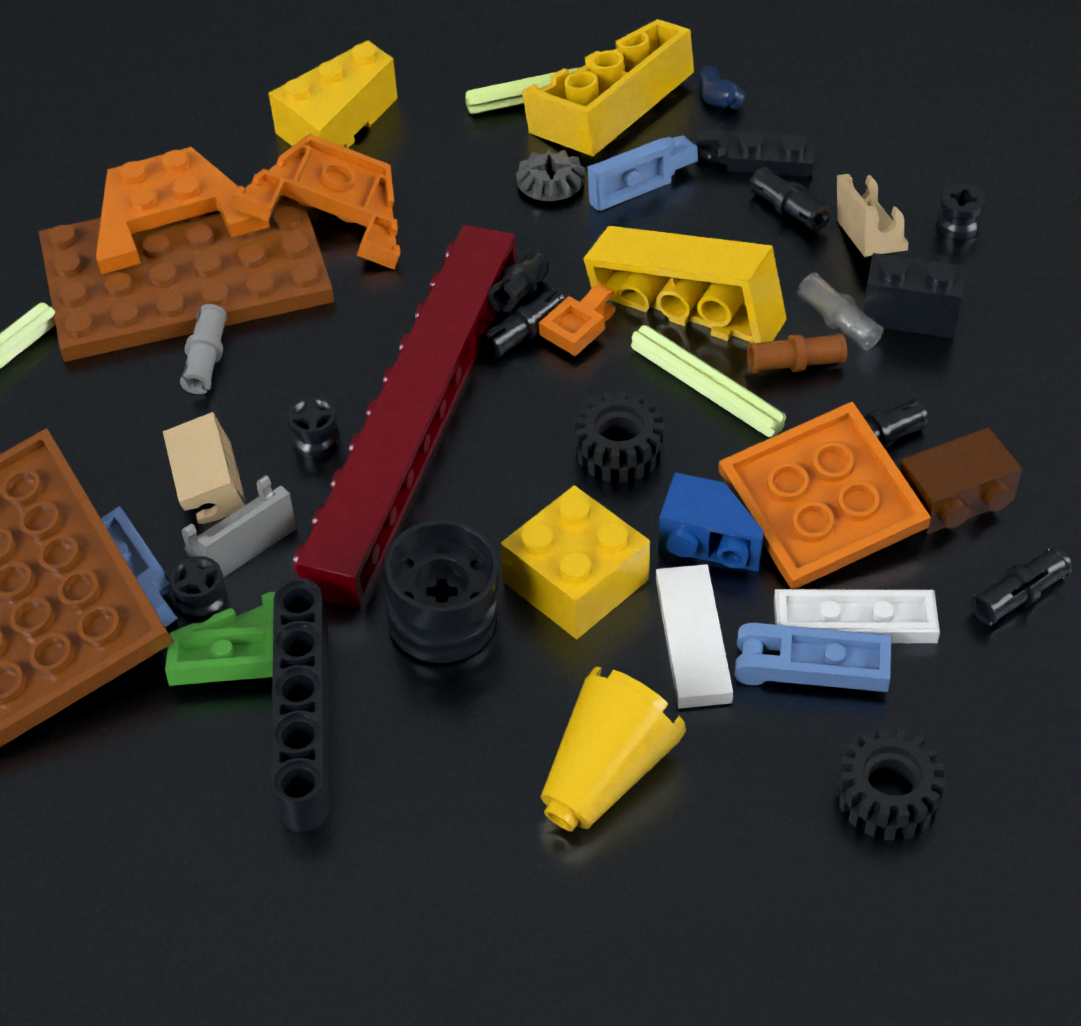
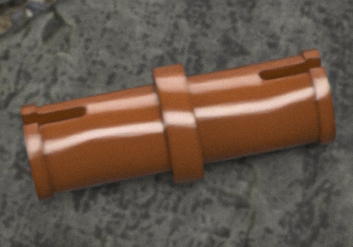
M841 333L804 338L802 334L789 335L788 340L762 343L750 342L747 347V361L752 373L790 368L792 372H802L806 369V366L831 363L842 364L847 359L846 339Z

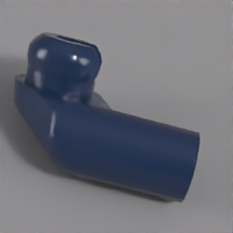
M705 66L700 70L699 80L702 97L708 105L718 108L728 106L730 109L736 110L744 104L746 93L744 89L738 87L737 83L720 79L719 71L714 66Z

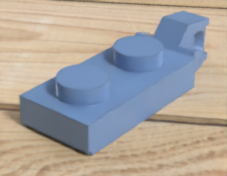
M684 135L675 138H660L589 166L590 204L597 211H602L671 183V176L675 174L676 169L698 161V146L687 140Z
M120 506L101 519L166 627L177 620L174 612L163 598L164 594L172 590L168 582L170 579Z

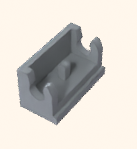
M267 475L262 477L256 483L259 497L199 536H197V531L192 523L183 528L182 535L186 546L184 547L185 554L189 558L205 556L213 559L219 564L224 578L297 529L290 493L282 486L272 491L269 477Z

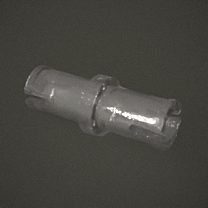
M818 273L808 275L798 287L801 290L797 291V296L823 315V321L828 327L841 330L863 351L871 349L880 340V333L884 331L883 327L856 307V300L849 294L841 295L824 281Z

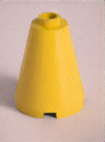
M594 667L588 677L585 678L541 794L542 801L547 805L544 814L556 825L567 831L572 832L576 826L583 829L590 828L672 750L686 732L685 723L680 715L672 723L663 713L668 703L660 695L643 683L616 670H612L608 678L600 676L601 667Z

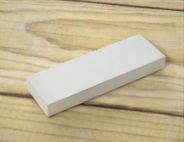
M708 564L656 569V585L678 709L732 704L733 689Z
M775 589V625L891 635V643H938L940 629L934 590Z

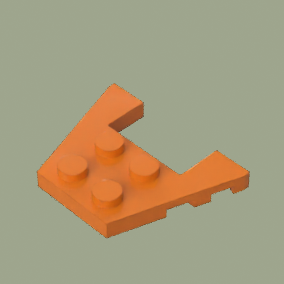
M308 134L280 155L276 165L269 170L262 169L254 175L251 184L245 188L240 186L233 193L230 208L267 222L280 195H284L296 200L303 206L315 207L334 214L345 222L365 226L367 229L357 256L391 269L396 267L400 256V246L396 244L398 227L397 219L393 218L394 193L390 164Z
M189 147L181 150H172L163 155L141 161H132L119 167L107 169L96 260L101 275L141 264L131 234L217 210L220 211L231 238L269 228L270 224L269 221L267 222L230 208L233 193L238 186L195 149Z

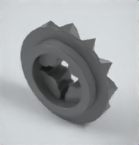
M547 149L546 153L542 155L534 152L531 153L529 160L520 161L519 171L516 173L517 184L520 190L531 198L542 201L563 200L573 196L583 187L585 168L580 165L579 157H568L565 150L556 154L551 153ZM548 171H554V179H550L549 175H547Z

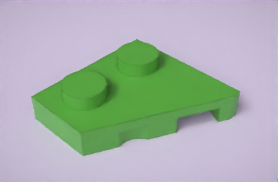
M276 591L261 595L262 606L236 616L232 608L212 615L205 622L192 623L170 632L169 634L174 643L168 646L165 668L169 686L273 677V603Z

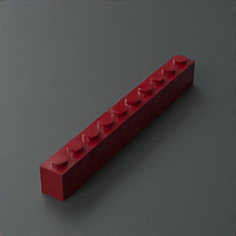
M463 225L456 241L449 243L441 272L436 271L430 285V294L426 302L421 301L415 314V324L410 333L403 335L399 347V356L394 366L389 365L385 371L383 389L378 399L373 398L370 401L366 413V423L361 433L353 435L349 446V457L343 469L338 468L334 473L331 483V494L325 506L320 505L317 508L313 518L312 532L306 544L301 543L295 552L293 560L294 573L298 574L300 579H308L315 582L321 590L323 601L361 609L480 350V335L489 330L497 313L489 303L488 292L493 285L501 280V275L505 269L517 263L515 234Z

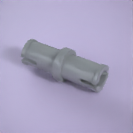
M206 304L202 305L201 309H198L193 335L189 336L186 340L185 353L187 360L180 379V385L187 392L193 394H205L207 389L210 390L215 363L222 357L223 345L221 337L224 324L227 321V313L217 305Z

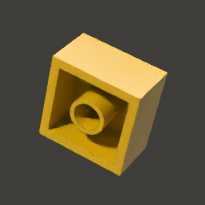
M575 485L500 543L503 582L576 640L649 580L650 540Z

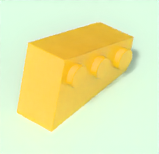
M367 40L269 92L275 133L291 146H294L308 134H312L349 148L355 142L354 135L363 126L370 127L398 99L393 58Z

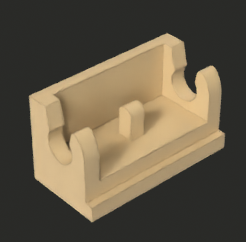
M849 174L837 175V221L862 255L866 257L873 256V253L886 254L908 250V241L904 237V216L897 207H893L891 212L892 220L878 203V185L871 175L866 177L867 190L860 196L855 190L852 177Z
M213 412L163 431L178 500L184 511L199 508L206 503L215 504L213 507L201 510L196 514L198 523L206 524L228 517L247 504L231 442Z

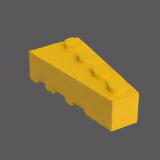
M657 19L617 40L616 49L602 52L596 51L586 56V65L569 73L564 68L551 75L552 83L540 89L533 84L522 90L529 133L584 154L596 155L694 73L690 29Z
M608 226L583 258L591 288L598 283H602L614 290L615 295L609 299L610 301L645 313L651 307L661 311L669 318L670 322L686 326L688 321L711 328V336L727 342L731 336L748 341L749 343L771 342L787 320L772 245Z

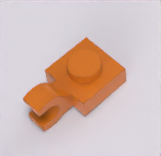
M598 283L592 287L580 302L568 296L539 322L540 336L576 356L605 330V321L615 312V307L607 303L615 295L614 290L602 283Z

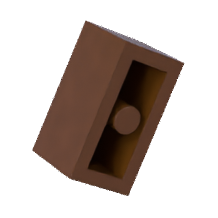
M988 427L901 459L899 471L931 516L929 527L924 529L926 534H930L946 527L954 528L969 518L990 510H1001L1011 502H1014L1022 467Z

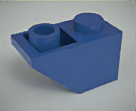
M675 472L659 517L658 550L673 553L680 557H692L720 563L730 568H743L758 572L761 564L764 531L725 482Z

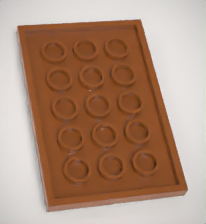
M280 195L269 218V228L231 238L219 210L131 234L141 264L103 275L100 273L96 260L101 217L39 231L52 308L55 310L54 319L58 341L64 362L193 334L197 320V311L201 309L202 305L206 304L217 305L224 309L227 313V321L224 326H229L334 302L333 289L306 206L284 195Z
M47 428L0 454L1 747L174 643Z

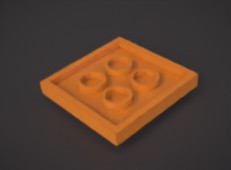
M853 401L719 461L720 475L729 489L764 531L763 545L790 589H797L928 528L931 516Z

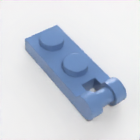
M763 623L743 624L738 630L737 646L742 651V654L735 661L734 675L737 681L742 684L759 685L765 681L888 692L891 673V635ZM767 650L780 651L779 656L767 655L763 653H765Z

